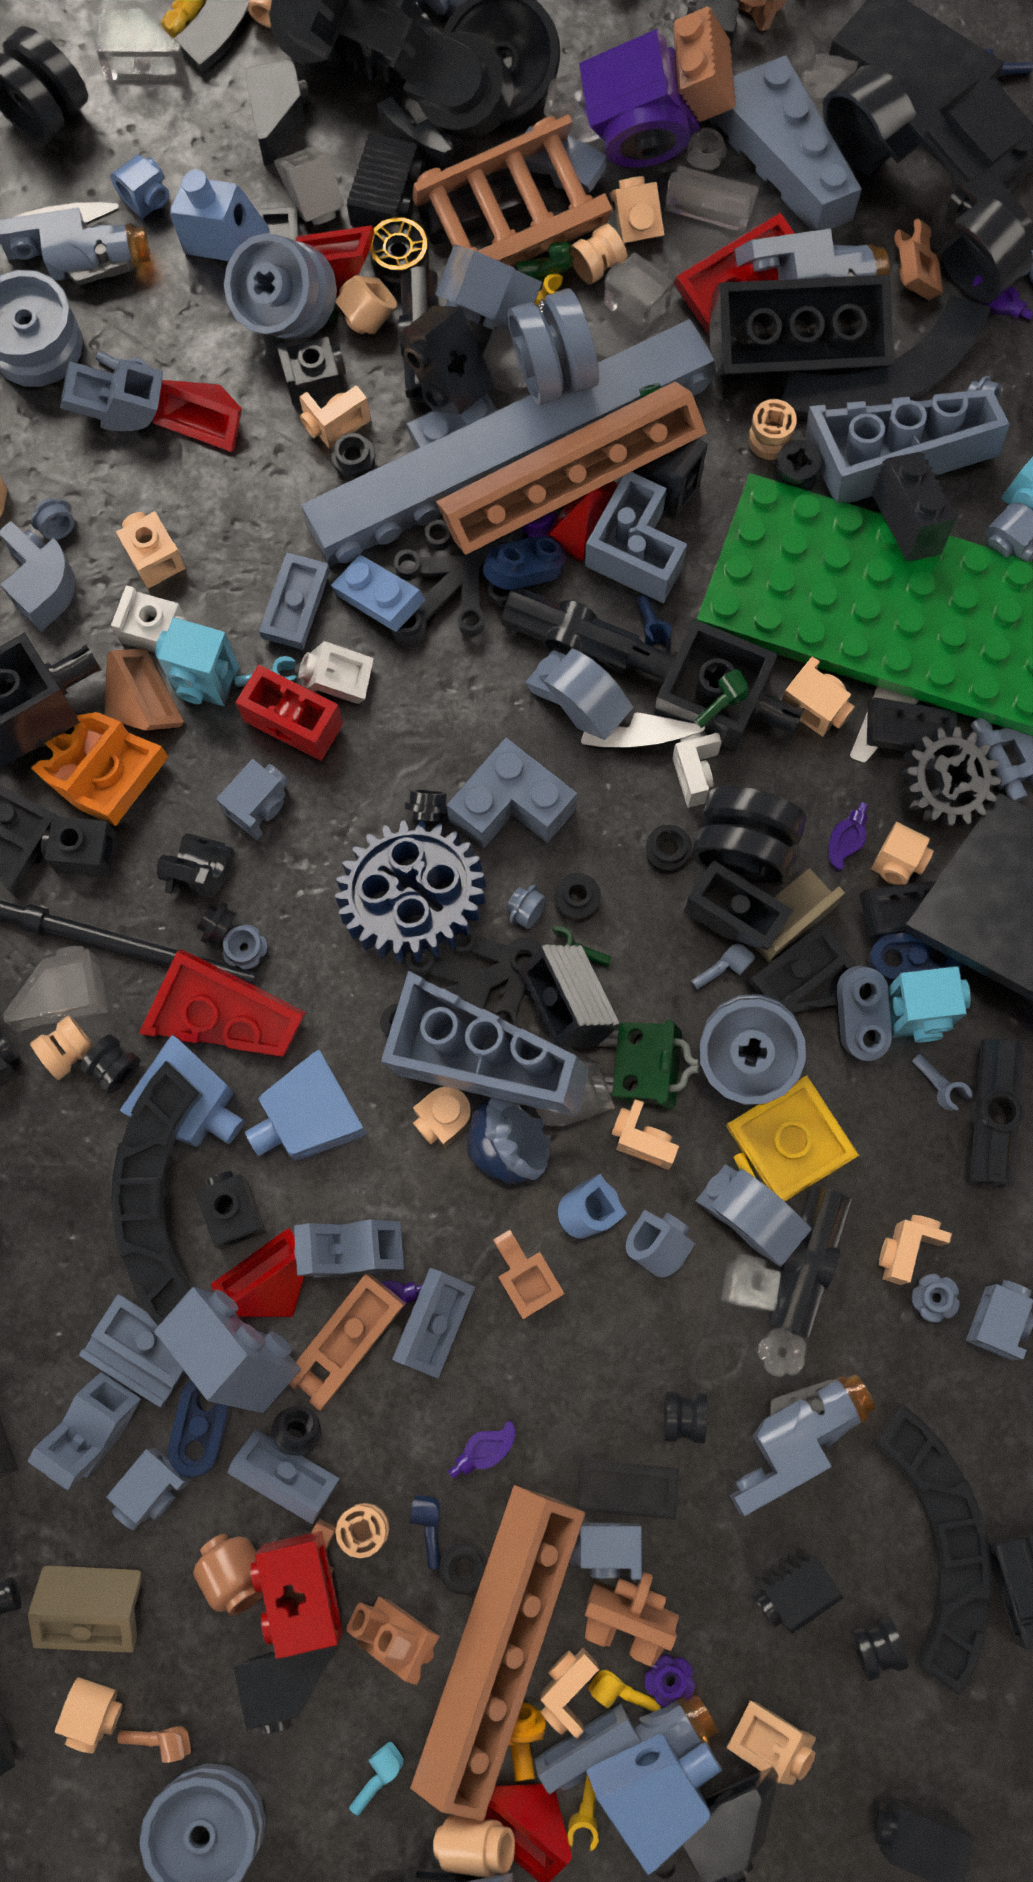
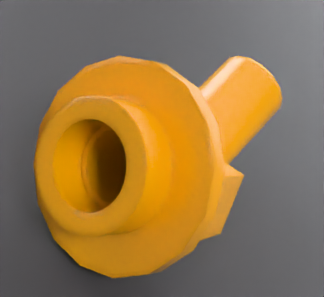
M522 1702L509 1742L515 1782L535 1779L530 1742L542 1740L546 1729V1719L540 1710L526 1702Z

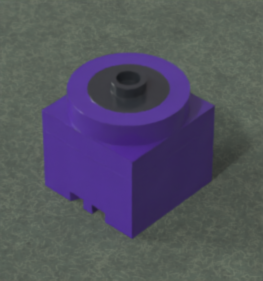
M657 29L579 63L589 127L604 141L606 155L613 163L624 167H646L665 162L686 148L690 141V134L701 130L699 121H696V116L692 114V110H689V105H686L682 95L678 93L675 49L673 47L668 48L667 40Z

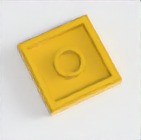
M807 1075L798 1080L785 1095L766 1104L755 1106L726 1125L741 1151L745 1153L748 1162L760 1181L784 1202L859 1156Z

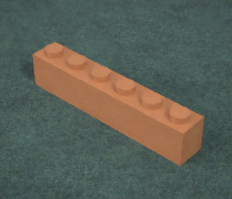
M673 382L436 502L454 541L466 555L707 434L692 392L677 382Z
M516 1485L513 1486L410 1788L442 1813L479 1821L484 1820L586 1513L557 1499Z

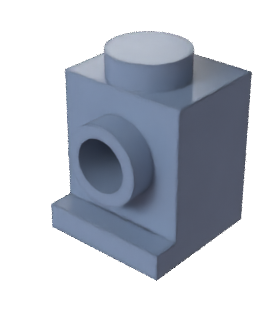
M252 759L216 800L226 816L258 840L263 834L259 827L260 823L263 820H271L284 804L283 798L286 795L283 788L289 783V780L273 765L268 764L264 768Z
M1003 1280L1001 1286L995 1284L985 1287L966 1341L1009 1360H1023L1027 1350L1018 1347L1019 1340L1026 1341L1033 1328V1313L1030 1312L1033 1304V1299L1030 1298L1032 1291L1007 1280Z
M150 1448L142 1453L106 1498L115 1505V1508L112 1510L113 1515L126 1527L135 1530L149 1516L156 1521L175 1499V1496L170 1493L173 1487L176 1490L186 1488L192 1479L175 1471L169 1459L157 1448Z
M582 1523L570 1558V1566L590 1568V1577L619 1578L620 1569H629L631 1579H642L641 1525L639 1523Z

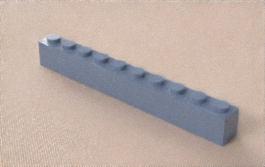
M690 319L599 362L600 380L598 386L574 392L563 380V390L560 399L537 405L531 395L301 504L306 525L329 567L337 563H349L355 560L359 554L361 555L362 551L376 544L384 545L391 543L403 531L416 525H428L436 520L441 514L436 501L641 399L639 389L646 385L660 383L661 388L673 382H677L690 390L693 396L701 393L712 382L715 359Z

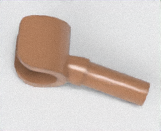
M183 1726L171 1727L159 1732L120 1730L118 1733V1743L149 1747L160 1746L162 1763L178 1761L191 1754L189 1734Z

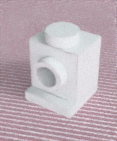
M126 586L111 626L120 643L140 649H147V651L155 653L159 635L162 631H168L172 618L175 617L186 620L178 603L136 592L135 588ZM149 616L155 618L153 621L147 622Z

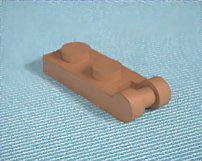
M366 1273L296 1361L301 1370L288 1385L294 1390L297 1387L301 1388L311 1397L309 1403L321 1412L406 1303L372 1274ZM317 1362L331 1373L324 1382L311 1372Z

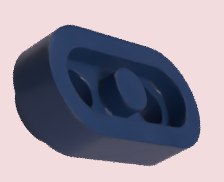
M532 537L492 547L483 565V572L493 585L502 589L514 590L558 578L565 564L566 554L554 539L549 537Z
M892 933L881 937L869 953L870 968L880 972L886 979V982L892 983L900 973L959 967L960 969L963 963L944 954V964L935 963L931 959V951L936 949L907 933ZM891 953L896 955L899 959V966H888L884 960L885 954Z
M192 1380L186 1384L181 1392L168 1445V1459L171 1466L181 1475L188 1477L203 1475L216 1465L220 1456L231 1406L215 1403L214 1407L209 1411L202 1409L199 1402L202 1393ZM193 1441H199L204 1447L203 1456L199 1460H193L188 1454V1447Z

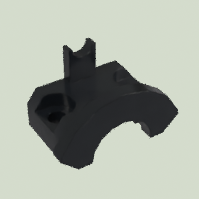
M186 833L181 839L177 857L163 854L158 858L157 876L159 880L166 881V893L172 894L174 887L179 888V881L182 880L188 882L189 888L196 889L198 894L212 898L217 895L224 885L230 872L235 852L232 847L225 846L223 842Z

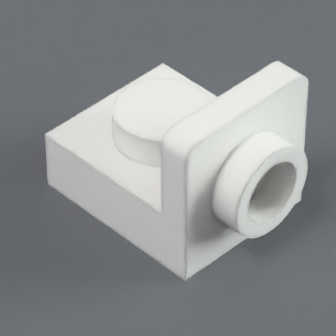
M323 641L311 653L307 652L304 655L299 668V678L303 679L302 687L312 692L318 690L359 704L365 700L374 658Z
M702 731L681 738L680 742L675 744L672 759L688 808L705 804L709 787H713L710 766L707 760H700L718 755L722 743L719 733L707 735L706 732Z

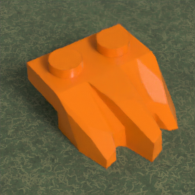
M98 712L76 715L80 723L74 726L75 730L71 735L61 733L44 743L53 751V757L50 760H40L31 769L73 806L84 813L116 826L169 757L162 746L128 733L122 722Z

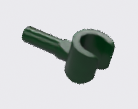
M733 670L719 679L718 685L723 695L716 698L708 708L694 719L700 728H703L722 709L729 705L739 704L747 698V682L740 670Z
M557 926L552 929L556 936L568 939L566 945H569V947L582 945L589 961L605 967L609 966L611 956L575 942L571 932L565 927Z

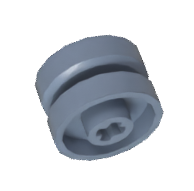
M264 233L249 237L238 246L227 264L224 280L227 304L235 319L250 331L290 340L311 337L320 330L334 310L337 294L334 271L326 257L311 245L284 236Z
M16 270L0 275L1 374L6 379L21 386L42 387L60 381L66 376L69 362L77 363L80 359L83 346V337L78 322L71 310L64 290L53 278L38 271Z
M567 288L546 295L543 313L531 301L508 308V324L517 362L527 388L537 405L560 399L563 390V380L574 392L598 386L600 380L599 366L591 332L582 307L571 289Z
M761 994L738 995L721 1003L707 1018L700 1038V1063L709 1083L724 1097L742 1104H766L785 1095L799 1080L806 1062L805 1038L794 1014L778 1000ZM750 1038H755L759 1041L761 1050L756 1055H748L743 1050V1046H748Z
M206 1763L186 1769L166 1786L154 1799L143 1819L139 1844L144 1868L153 1882H240L263 1843L266 1823L261 1795L250 1779L228 1765ZM197 1826H204L208 1829L209 1833L206 1832L201 1835L197 1830Z

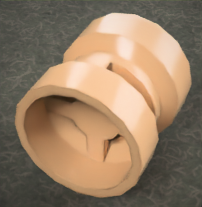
M603 224L594 230L590 239H580L571 245L570 256L574 257L572 265L580 278L590 285L602 278L606 269H616L627 261L624 243L616 230L609 224Z
M770 399L756 407L749 431L748 444L751 451L758 457L765 460H775L781 448L792 441V435L797 423L796 413L787 402L779 399Z
M70 1015L59 1021L56 1030L50 1035H40L30 1043L38 1058L57 1080L70 1073L71 1065L78 1060H83L87 1052L93 1047L91 1040ZM59 1044H60V1046L62 1047V1049L66 1052L65 1054H64V1052L61 1050V1048L58 1046Z
M362 1503L353 1506L342 1514L337 1522L335 1532L337 1543L342 1551L351 1557L365 1558L376 1553L388 1539L390 1528L388 1518L382 1509L373 1504Z

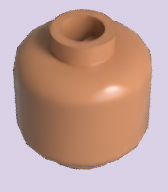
M221 1534L202 1546L200 1549L202 1557L196 1563L193 1575L214 1611H228L231 1616L246 1611L261 1600L263 1592H255L251 1579L250 1564L252 1561H256V1550L248 1538L238 1536L229 1539L226 1534Z

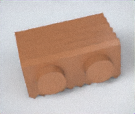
M706 6L675 20L673 24L678 93L682 95L686 105H689V110H692V114L696 116V121L701 122L731 110L737 104L734 100L736 96L733 93L735 88L733 87L734 81L732 78L734 75L731 66L733 62L729 45L731 41L712 9Z

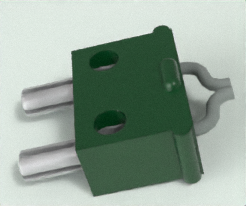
M667 1019L664 1024L620 1022L618 1031L612 1032L598 1045L617 1047L614 1077L588 1075L586 1082L591 1084H585V1088L588 1092L612 1093V1097L620 1102L634 1103L635 1099L644 1102V1104L662 1105L666 1109L672 1110L676 1106L677 1091L682 1090L687 1085L691 1074L698 1073L699 1060L692 1058L688 1043L682 1040L681 1029L670 1019ZM643 1036L641 1042L636 1044L637 1039ZM682 1047L684 1051V1058L687 1063L692 1065V1067L687 1068L683 1072L681 1081L678 1083L680 1052ZM638 1082L637 1088L631 1091L633 1084Z

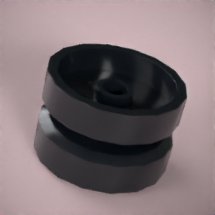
M23 25L16 28L3 42V53H0V112L19 131L32 140L42 144L50 143L63 129V117H74L88 102L89 94L85 82L65 54L44 35L35 29Z
M720 786L710 790L702 816L708 826L698 830L691 854L695 862L707 869L711 862L715 860L755 885L780 886L787 884L791 878L796 860V855L790 847L799 845L807 820L803 810L786 799L753 788Z

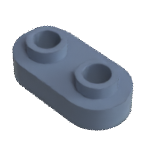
M854 966L841 975L837 984L841 1042L844 1049L850 1055L860 1060L873 1061L879 1059L888 1051L892 1041L888 985L884 976L877 970L866 966ZM865 983H869L871 994L868 998L861 999L859 995L860 987ZM868 1030H873L875 1040L872 1044L865 1046L863 1036Z

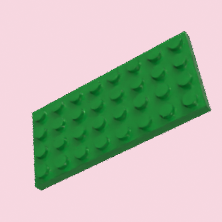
M749 473L697 621L770 650L778 655L803 663H807L813 656L819 661L818 668L977 719L982 718L990 723L1033 736V561L1027 563L1014 555L1006 558L995 549L949 536L941 555L908 562L883 514L845 502L837 503L835 499Z

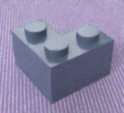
M454 244L435 295L447 300L445 306L461 307L465 317L473 322L479 323L481 316H485L483 326L507 335L509 330L508 308L528 301L534 303L542 282L480 252Z
M629 472L622 477L586 543L585 567L664 603L683 568L687 544L655 529L664 511L667 488Z
M505 738L447 804L448 818L451 824L483 849L512 816L548 843L575 812L577 792L508 738Z
M192 1287L154 1332L207 1401L264 1413L301 1370L289 1355L292 1352L291 1346L283 1337L273 1331H270L268 1334L262 1333L252 1326L243 1323L236 1315L238 1311L237 1304L224 1292L215 1290L212 1293Z

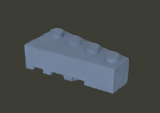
M782 56L735 75L732 79L734 81L733 87L735 88L733 93L736 96L734 100L737 104L733 109L707 119L715 129L719 126L728 135V143L739 154L743 152L756 165L755 172L765 182L771 181L782 193L781 199L811 231L833 229L853 221L861 187L787 56Z
M987 389L934 394L933 400L912 401L910 397L892 398V403L885 405L866 406L865 401L847 403L846 408L826 410L825 405L809 406L805 440L812 443L819 450L821 455L820 472L832 498L837 503H851L873 496L871 492L875 490L873 486L877 484L876 480L879 478L878 474L881 472L882 462L890 457L922 452L925 454L924 459L929 460L928 465L933 467L931 472L937 476L1000 456L1009 422L993 390Z
M410 971L407 973L381 1060L384 1065L398 1076L577 1117L589 1073L587 1067L577 1056L502 1020L499 1016L485 1009L482 1010L462 1000L459 996L425 981L422 977Z

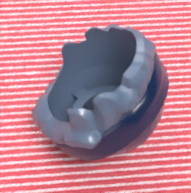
M492 1097L473 1112L467 1144L469 1157L482 1172L493 1178L501 1179L506 1183H518L528 1179L536 1180L544 1173L545 1168L548 1166L547 1161L550 1155L548 1147L551 1140L548 1135H543L542 1130L545 1121L541 1118L532 1117V1115L520 1107L519 1103Z

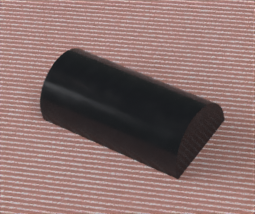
M873 275L718 283L713 292L710 308L711 354L715 359L714 368L719 376L893 366L891 276Z

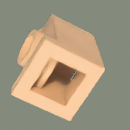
M155 511L147 516L144 512H136L129 515L122 523L123 528L116 531L123 548L147 589L186 569L176 545L171 540Z
M812 656L786 688L782 701L799 708H804L800 721L824 737L832 725L840 729L855 709V706L848 702L851 694L846 691L844 684L838 678L831 674L823 675L816 670L819 661Z

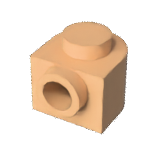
M356 275L343 284L339 291L340 295L335 300L336 304L345 314L344 319L348 326L359 334H365V332L375 334L397 307L395 298L379 278Z
M896 821L871 870L881 874L882 878L892 885H906L912 873L915 872L921 875L934 852V850L927 847L930 838Z
M440 1087L433 1090L413 1107L415 1114L419 1117L413 1122L416 1129L430 1145L438 1140L445 1149L468 1129L472 1118L467 1097L460 1090L449 1087Z
M78 1677L68 1694L54 1733L66 1736L65 1745L85 1753H94L97 1743L102 1740L104 1733L112 1735L120 1717L123 1704L115 1701L117 1690Z

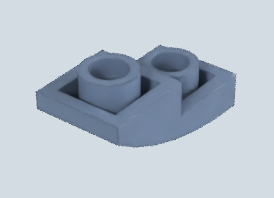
M530 126L526 133L532 131L533 127ZM568 136V139L562 141V144L584 191L591 193L609 164L608 157L597 149ZM546 149L524 159L530 172L549 174L555 188L564 189Z

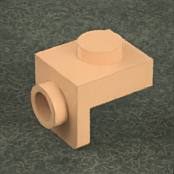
M644 176L620 180V189L610 192L611 202L615 203L619 235L623 243L664 236L657 182L645 184Z
M912 1215L911 1221L903 1220L897 1223L893 1239H885L880 1253L879 1266L885 1267L883 1280L900 1285L909 1283L920 1241L936 1246H944L950 1243L952 1233L939 1230L941 1222L919 1215Z
M584 1648L575 1656L570 1651H567L549 1670L548 1674L553 1680L540 1692L541 1701L546 1705L540 1711L544 1718L559 1734L563 1735L568 1729L576 1739L584 1732V1725L566 1704L599 1670L598 1663Z

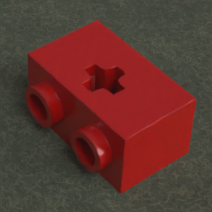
M259 664L235 702L245 723L320 761L323 760L344 724L338 704Z
M322 1531L263 1544L255 1554L256 1561H252L250 1564V1571L255 1592H263L267 1612L261 1614L262 1632L266 1644L274 1645L276 1659L337 1645L343 1634V1627ZM291 1584H293L295 1593L304 1592L305 1594L299 1605H296L294 1597H285L284 1595Z

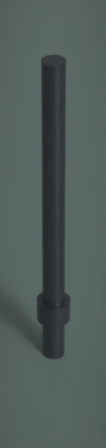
M0 900V919L20 924L22 930L42 935L45 931L170 967L177 951H179L52 915L48 908L34 904H28L27 907ZM197 956L254 986L256 984L257 972Z

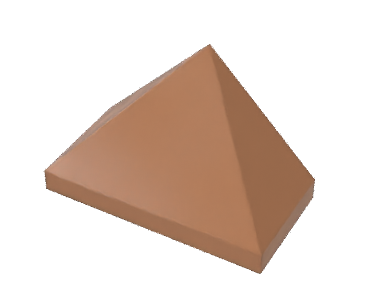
M147 649L111 650L109 652L106 665L104 715L118 720L122 724L142 730L181 727L184 720Z

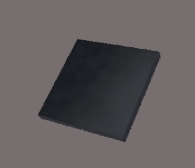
M998 793L996 801L988 807L986 814L981 817L906 924L905 933L1033 1001V809Z

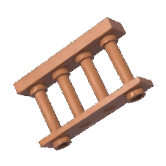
M569 114L559 119H556L554 116L544 118L533 126L532 131L443 171L440 168L428 170L419 176L418 182L414 183L413 202L415 206L418 207L432 201L452 246L456 244L475 250L511 267H514L517 261L529 260L547 252L551 243L559 241L569 242L599 228L603 224H607L612 212V207L606 194H602L592 199L591 195L585 194L562 144V141L568 139L572 125ZM545 149L571 202L568 207L569 210L554 216L553 212L548 213L524 161L525 158ZM507 166L533 220L530 224L531 227L518 233L515 230L509 229L485 177ZM469 183L495 237L492 245L479 251L477 247H471L447 193Z

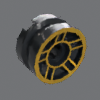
M390 218L382 221L374 228L375 235L369 249L370 263L375 278H379L383 284L386 282L393 285V289H401V274L409 271L411 267H426L429 269L427 237L424 230L416 222L407 218ZM397 253L398 256L402 257H395L393 256V254Z

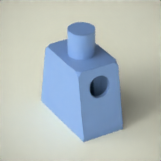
M197 169L189 171L182 178L181 185L171 207L170 216L186 255L229 261L236 248L249 237L269 233L268 225L240 186L229 182L209 180L203 171Z
M171 1035L120 1111L131 1118V1111L149 1080L165 1061H169L204 1094L191 1109L181 1125L176 1139L197 1147L201 1144L207 1133L210 1132L225 1143L230 1144L244 1124L242 1118L225 1108L232 1098L234 1091L179 1039Z
M320 1050L312 1053L261 1094L258 1099L269 1118L245 1131L251 1146L258 1156L283 1143L288 1154L295 1161L353 1141L367 1134Z
M656 1735L591 1766L586 1771L597 1800L649 1875L709 1821L711 1812L699 1787L723 1770L706 1742H703L679 1758L664 1735Z

